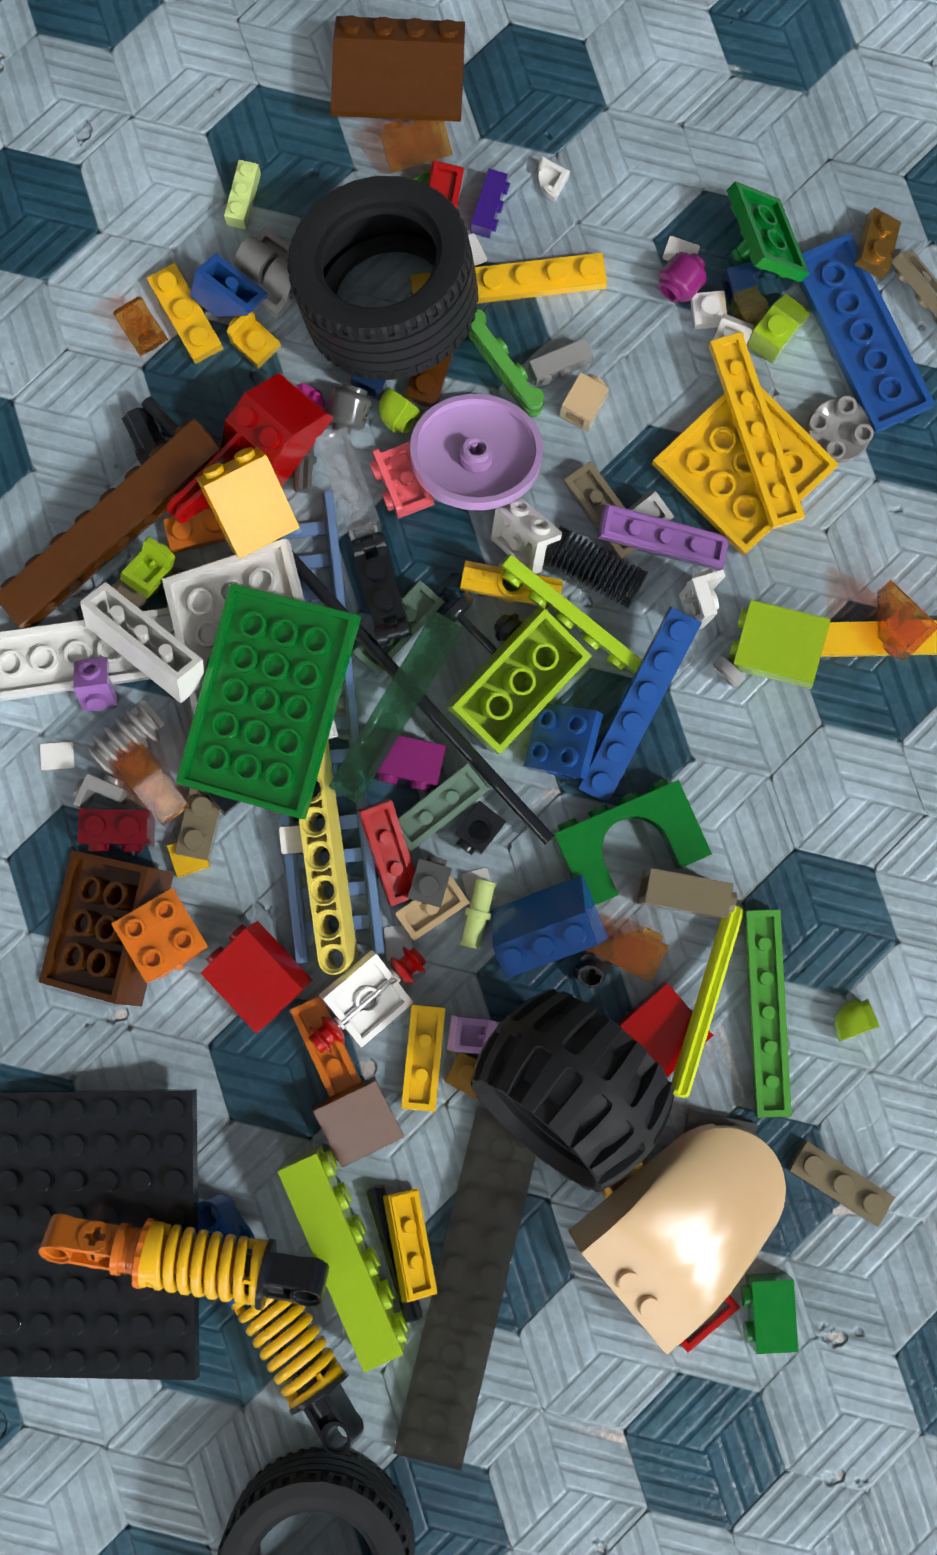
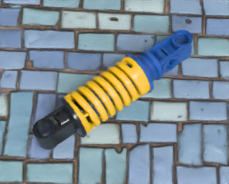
M216 1194L198 1203V1231L207 1229L210 1233L209 1241L212 1233L215 1231L223 1234V1243L227 1234H234L237 1238L236 1246L240 1236L255 1239L252 1230L244 1222L234 1201L228 1195ZM211 1207L215 1209L217 1213V1219L213 1217L211 1213ZM234 1298L230 1302H226L228 1307L231 1306L236 1315H239L238 1320L240 1323L245 1324L252 1321L246 1327L245 1332L250 1337L257 1335L252 1341L255 1348L259 1349L266 1345L259 1353L262 1360L266 1361L273 1357L266 1365L268 1372L274 1373L279 1369L281 1370L274 1376L275 1384L281 1385L292 1378V1381L281 1388L282 1396L287 1397L285 1399L289 1404L290 1414L294 1415L304 1411L325 1450L333 1455L345 1453L362 1436L364 1423L341 1386L349 1376L347 1370L344 1371L340 1362L337 1361L333 1350L330 1347L324 1348L327 1340L322 1335L317 1336L320 1329L317 1324H310L313 1317L310 1312H303L306 1306L268 1298L263 1310L260 1311L251 1305H247V1301L243 1305L236 1304ZM338 1426L344 1429L347 1437H344L339 1432Z

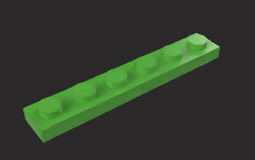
M744 911L755 1116L757 1118L791 1117L781 911Z

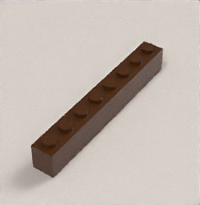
M194 418L191 422L187 421L181 424L176 429L175 436L166 444L163 443L156 446L149 454L150 458L141 466H135L130 469L124 476L125 480L120 485L104 492L99 498L100 502L94 508L78 515L74 521L75 524L68 531L57 534L50 541V547L42 554L31 557L25 563L26 568L17 576L9 577L1 584L0 605L18 627H36L160 518L166 512L170 500L182 491L217 455L222 447L199 421Z

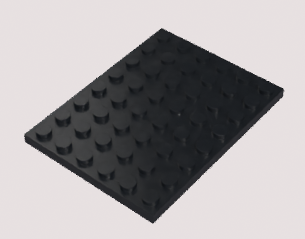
M197 1089L0 1091V1377L196 1380L200 1377L198 1297H194L192 1293L181 1295L178 1290L174 1293H169L164 1288L160 1291L149 1287L136 1289L132 1286V1275L121 1273L120 1276L111 1275L109 1270L92 1269L69 1263H53L40 1256L39 1248L49 1221L55 1214H66L79 1219L101 1221L114 1225L129 1223L132 1225V1228L138 1229L143 1228L148 1218H154V1220L171 1224V1228L175 1224L181 1225L182 1235L186 1227H194L197 1237Z

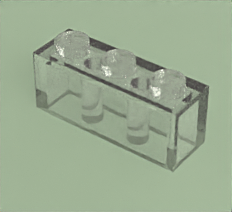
M345 427L316 437L317 448L350 541L381 531L380 519L347 428Z

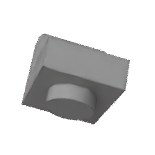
M86 774L85 778L80 779L75 786L73 792L75 801L73 805L88 809L95 792L126 804L131 792L122 789L124 782L105 774L104 779L101 780Z

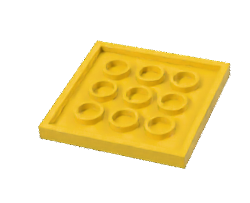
M761 387L801 502L839 464ZM724 393L653 460L652 465L721 535L726 536L729 539L728 542L744 557L771 531Z

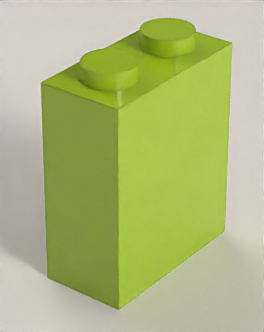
M751 600L748 609H741L737 624L738 628L743 629L740 641L733 640L728 659L734 660L733 665L740 672L811 689L831 619Z

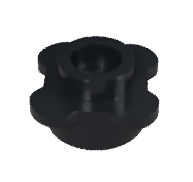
M584 953L581 957L582 962L580 965L574 967L573 975L585 987L598 988L603 986L605 976L612 972V964L609 961H602L595 957L593 953Z

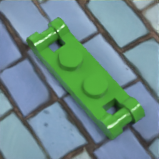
M477 309L475 320L471 323L472 327L467 333L468 337L521 409L530 417L539 416L543 409V391L540 388L530 386L527 382L528 375L519 363H513L508 356L509 350L500 337L495 338L486 326L485 313Z

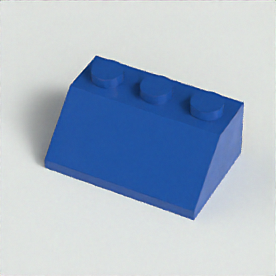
M584 875L491 910L493 949L505 979L592 948L609 939Z

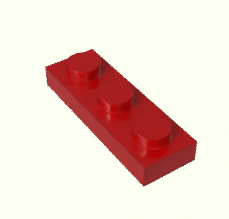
M388 798L358 809L361 824L387 903L392 907L410 900L408 895L415 870L392 800Z

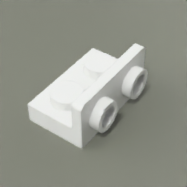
M518 499L505 506L496 508L491 540L506 554L513 555L535 574L542 572L546 547L548 544L561 540L562 532L524 499Z
M707 568L694 573V578L686 582V587L679 594L685 614L702 622L699 629L704 628L718 614L719 602L714 589L726 577L724 570L713 572L712 568Z

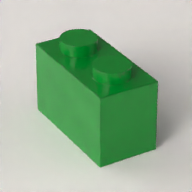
M787 1272L745 1274L746 1285H741L743 1307L748 1308V1321L743 1322L745 1342L750 1343L756 1354L799 1352L793 1278Z

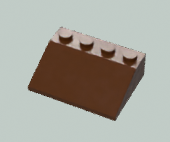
M354 15L336 16L333 38L331 116L461 122L465 22L450 19L440 21L422 20L420 18L394 19L388 17H357Z
M71 850L39 983L113 1004L142 1007L147 984L111 923L168 891L171 888L174 873Z

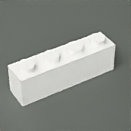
M103 583L80 601L86 627L177 701L182 703L202 686L205 677L203 659L108 583Z

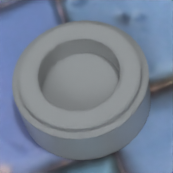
M721 656L713 664V669L732 687L737 688L745 680L743 674L726 658Z

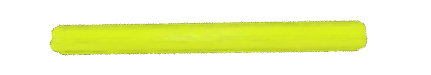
M735 906L733 913L729 912L728 918H721L671 1081L674 1087L673 1095L677 1097H688L692 1089L744 914L743 909L739 906Z

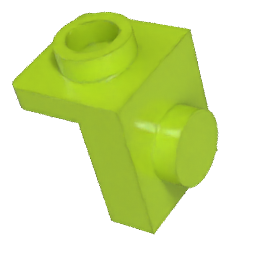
M147 537L143 542L142 551L121 572L120 580L148 599L163 583L162 579L167 578L171 574L175 555L163 543L156 542L151 537Z

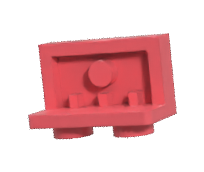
M410 442L381 453L379 448L372 450L374 461L370 462L369 465L376 482L379 480L383 481L386 491L381 494L388 511L394 510L397 518L400 519L435 505L432 495L420 485L413 472L410 461Z

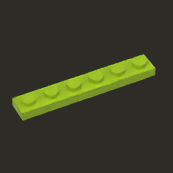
M506 555L499 564V567L504 570L502 574L504 579L516 588L522 584L531 592L528 597L535 604L543 609L548 605L557 613L554 618L569 630L574 626L583 633L580 639L595 651L600 647L609 654L606 660L620 671L626 668L632 674L636 673L642 661L641 658L513 555Z

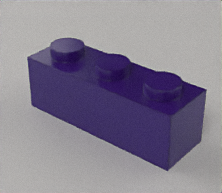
M488 169L471 222V233L490 238L492 231L496 232L499 221L496 218L498 213H502L504 207L502 199L504 195L508 194L510 183L507 182V173Z

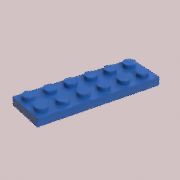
M849 232L802 253L810 274L798 283L857 403L862 406L874 434L932 409L935 402L871 273L854 265L858 247Z

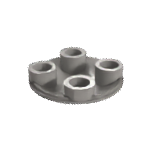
M851 396L830 398L823 401L812 411L807 423V433L838 463L848 462L860 456L874 436L873 428L865 411Z

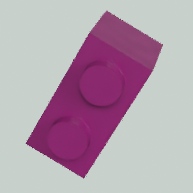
M379 732L371 772L373 775H378L377 781L397 785V781L401 780L410 782L411 789L430 792V787H438L446 746Z

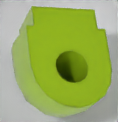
M389 387L385 389L379 400L378 412L381 421L393 433H408L422 415L415 405Z
M856 998L844 1004L837 1012L834 1021L835 1032L839 1042L880 1027L868 999L859 1001Z

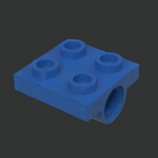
M548 703L536 716L523 766L561 778L572 780L576 778L587 779L603 714L596 710Z

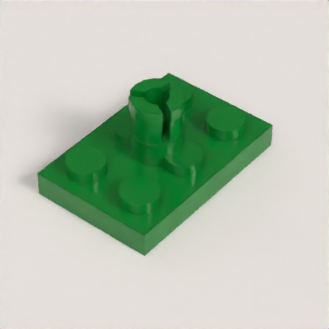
M735 181L726 190L731 201V210L737 217L741 228L740 233L743 237V240L732 248L731 253L734 260L738 264L751 261L760 270H767L778 274L782 278L787 277L801 282L810 273L781 200Z

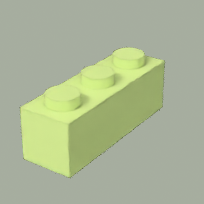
M243 160L238 161L224 214L227 226L247 230L261 176L259 164Z

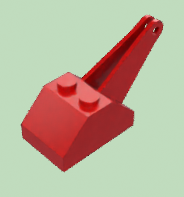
M281 373L274 375L242 396L225 420L221 442L222 449L182 491L170 500L166 511L171 516H175V520L179 523H185L195 515L208 509L210 506L196 478L203 475V471L207 467L216 463H222L223 465L235 459L234 455L237 452L249 447L253 449L258 447L267 455L282 488L334 417L287 376Z

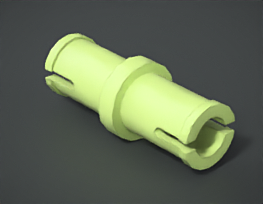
M475 879L476 883L470 907L465 910V915L468 916L460 945L481 950L486 922L491 920L492 914L489 913L496 883Z

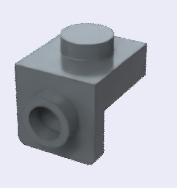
M428 855L427 860L419 859L408 899L441 908L452 868L446 867L447 860Z

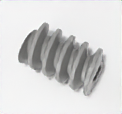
M140 702L136 703L139 714L135 715L126 710L127 723L116 718L114 719L117 728L115 732L105 726L103 728L106 736L104 740L97 735H93L95 747L92 748L85 744L94 759L110 774H115L117 771L114 762L121 766L127 765L125 753L133 758L138 756L136 745L144 750L149 748L146 737L156 742L160 740L157 729L161 730V728Z

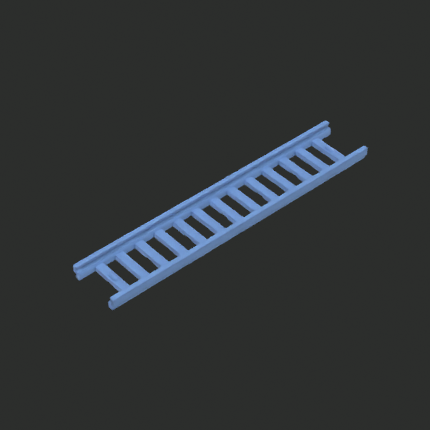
M325 491V494H322L324 521L298 524L299 529L281 538L293 540L326 536L328 553L298 557L310 570L330 568L331 585L326 587L346 608L333 491ZM302 588L305 602L320 601L309 588ZM351 655L340 697H344L346 715L334 716L336 730L348 729L350 748L330 750L332 764L351 762L353 781L334 783L336 797L355 795L356 809L358 810L368 806ZM315 785L313 798L319 794L320 785ZM357 811V814L339 816L341 830L359 828L361 847L343 849L345 863L359 861L363 863L364 881L348 883L350 896L366 894L368 914L353 916L354 930L370 928L372 951L376 954H384L375 863ZM280 813L281 827L300 826L299 821H295V817ZM324 818L315 819V828L319 832L325 825ZM329 851L320 852L319 859L322 865L328 863ZM289 853L284 855L295 958L298 964L310 962L308 935H314L313 921L306 922L304 902L310 901L308 887L302 888L300 868H305L304 854ZM333 884L324 886V894L327 899H330L334 894ZM337 918L329 919L328 921L331 932H336L339 928Z

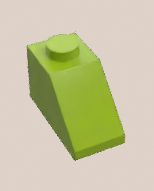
M785 293L773 304L755 327L747 342V346L773 364L810 316L811 311Z

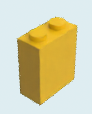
M258 447L240 450L234 455L235 459L223 465L222 463L213 464L204 469L203 475L196 478L230 549L239 559L300 528L267 455Z

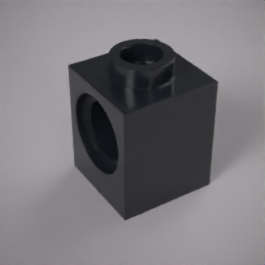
M479 801L456 830L455 836L459 838L456 844L471 856L475 851L482 855L507 821ZM474 822L484 823L487 826L488 835L482 840L473 839L468 832L471 824Z

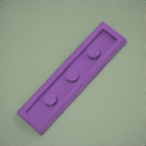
M611 504L603 506L597 536L598 539L718 571L724 568L729 541L724 535Z

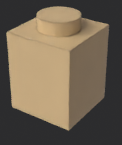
M580 372L561 406L559 417L588 432L607 399L609 387L605 386V382L601 378L592 374L587 376Z

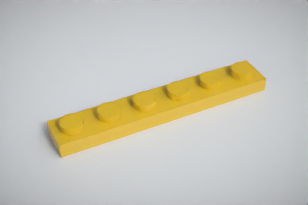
M603 252L475 267L479 296L477 304L606 289L607 286ZM432 272L410 275L412 295L425 284Z
M738 332L710 341L708 347L771 530L802 521L805 518V514L743 333Z

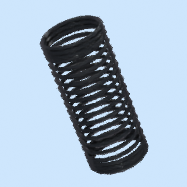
M562 525L559 526L558 529L562 532L561 540L548 545L543 563L548 565V567L553 565L554 570L558 568V572L563 571L564 575L569 573V578L574 576V581L579 579V583L584 582V586H588L590 583L589 588L593 589L595 586V592H598L601 588L600 595L606 591V598L611 594L610 599L614 600L617 596L616 603H619L622 599L620 605L628 609L643 584L648 571L645 572V569L642 570V568L637 567L632 574L635 564H632L626 573L630 564L628 561L619 573L624 563V558L620 560L614 570L619 559L618 555L606 572L614 553L610 554L602 567L609 553L606 550L596 566L603 547L599 549L589 566L598 548V544H596L584 563L593 542L589 543L577 564L588 541L587 539L584 540L571 562L582 540V536L578 538L566 559L577 537V533L573 535L561 556L572 534V530L569 531Z

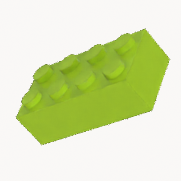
M545 608L535 609L444 706L489 751L501 754L592 656Z

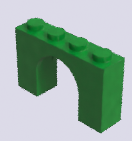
M668 778L662 779L649 785L651 792L639 797L638 792L635 791L619 798L618 800L621 805L608 810L605 804L589 811L590 818L578 823L576 818L557 825L559 832L555 833L553 838L571 879L584 875L595 905L619 895L602 855L604 837L611 826L618 821L639 819L655 827L662 836L676 869L712 855L679 780L670 783Z

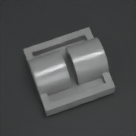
M264 227L256 238L249 236L244 240L236 253L234 267L268 293L267 298L259 305L280 319L295 300L287 270L290 244Z

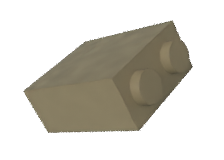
M650 868L642 872L637 904L715 919L728 918L729 912L733 913L735 910L737 892H733V883Z

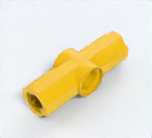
M465 560L460 585L461 591L500 598L506 603L517 601L537 605L528 597L531 592L522 584H520V589L515 592L507 591L504 588L503 581L506 579L502 577L504 573L502 568ZM537 575L561 594L563 580Z

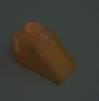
M892 580L888 581L877 591L878 638L883 642L882 646L890 656L903 661L911 656L937 630V624Z
M140 744L114 763L131 789L163 826L191 806L158 758L143 744Z
M645 927L643 932L633 930L609 938L601 944L587 949V952L593 953L595 956L609 961L611 964L647 982H652L669 945L661 942L664 937L663 935Z

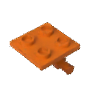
M173 888L111 923L146 984L157 978L160 980L176 969L181 971L185 968L184 964L201 955L200 952L208 948Z

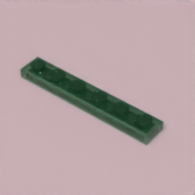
M433 611L329 784L331 789L358 805L360 804L461 635L463 627Z

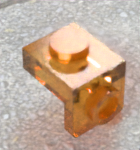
M137 296L113 311V315L140 357L168 341L164 331L150 313L141 296Z

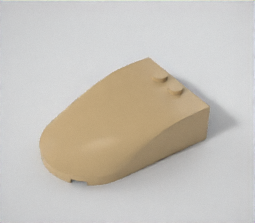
M715 1124L699 1126L674 1140L569 1229L568 1232L585 1259L664 1353L668 1355L701 1326L723 1303L750 1267L774 1230L784 1208L786 1195L784 1172L773 1150L751 1131L736 1125L716 1126Z

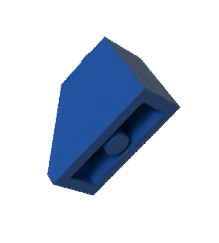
M215 253L195 271L190 297L216 317L247 316L267 298L268 293Z

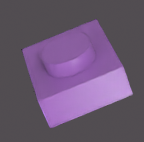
M101 657L75 661L73 689L83 710L101 711L117 707V695L109 678L108 659Z

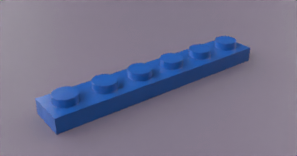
M669 606L592 756L587 779H580L577 785L579 790L609 803L702 622Z

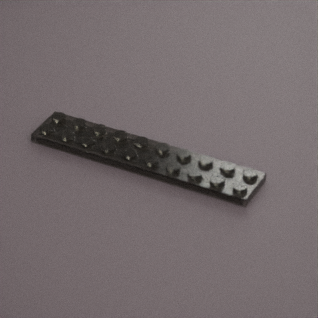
M476 1107L435 1276L438 1294L431 1295L393 1451V1454L460 1471L462 1470L536 1155L517 1141L492 1116L487 1108Z

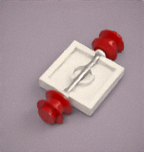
M402 947L404 956L400 959L391 957L392 969L390 971L379 956L371 950L319 994L336 1016L334 1018L336 1023L333 1019L322 1016L323 1025L320 1028L309 1027L313 1034L308 1038L320 1053L327 1050L332 1054L331 1045L335 1041L344 1044V1033L342 1031L344 1029L362 1048L413 1004V1001L398 982L402 980L403 982L413 984L412 975L416 971L423 974L426 973L423 968L426 961L414 947L411 950Z

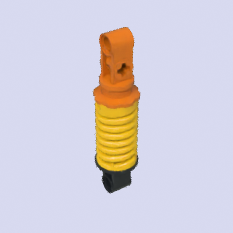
M55 1214L49 1221L39 1248L40 1256L53 1263H69L92 1269L109 1270L110 1274L120 1276L121 1273L132 1275V1286L136 1289L149 1287L160 1291L164 1288L169 1293H174L178 1290L181 1295L192 1293L194 1297L198 1298L205 1295L209 1300H216L219 1297L222 1302H230L234 1298L236 1304L243 1305L247 1301V1305H251L260 1311L263 1310L268 1298L293 1302L306 1307L321 1305L330 1269L328 1263L319 1258L277 1253L276 1239H249L247 1236H241L236 1246L237 1238L234 1234H227L223 1243V1234L215 1231L212 1233L209 1241L210 1233L207 1229L199 1230L196 1237V1229L194 1227H186L182 1235L181 1225L175 1224L171 1228V1224L154 1220V1218H148L143 1228L138 1229L132 1228V1225L129 1223L114 1225L101 1221L79 1219L66 1214Z

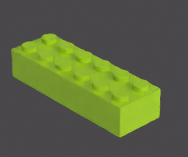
M323 1144L286 1160L277 1172L313 1256L325 1261L330 1267L326 1286L361 1368L365 1373L404 1355L405 1341L408 1340L406 1332L409 1331L402 1312H395L392 1299L395 1296L388 1279L382 1280L379 1275L378 1267L381 1264L374 1247L368 1248L365 1243L364 1234L367 1232L362 1218L359 1214L353 1215L349 1202L353 1200L345 1181L340 1183L336 1176L335 1170L339 1169L336 1158L331 1149L326 1151Z

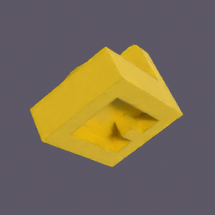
M253 311L247 316H235L229 323L227 334L231 344L258 369L281 347L280 341L256 320Z

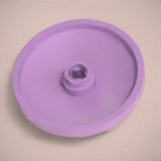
M463 394L447 398L432 406L421 416L411 435L410 461L416 479L434 498L456 508L490 510L514 502L532 487L541 469L543 444L536 424L520 407L500 397L486 394Z

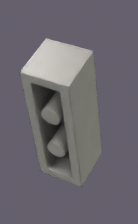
M586 338L530 360L528 369L536 386L541 384L546 386L552 383L553 379L558 377L565 378L575 370L579 369L581 371L590 367L593 361V354Z

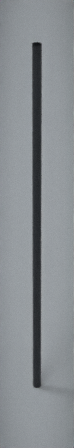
M151 396L147 397L141 406L173 438L179 426ZM292 550L298 576L326 607L350 613ZM359 624L356 640L465 759L472 764L476 771L543 844L546 845L555 835L385 650L380 647L362 625Z

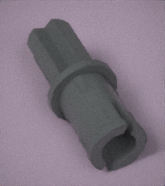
M314 445L294 470L293 490L297 493H309L311 491L313 465L317 462V457L314 456Z

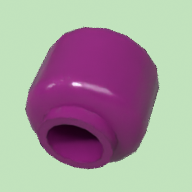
M676 253L660 270L658 275L660 282L658 287L663 296L673 303L690 301L707 281V275L704 270L706 265L703 259L695 253Z

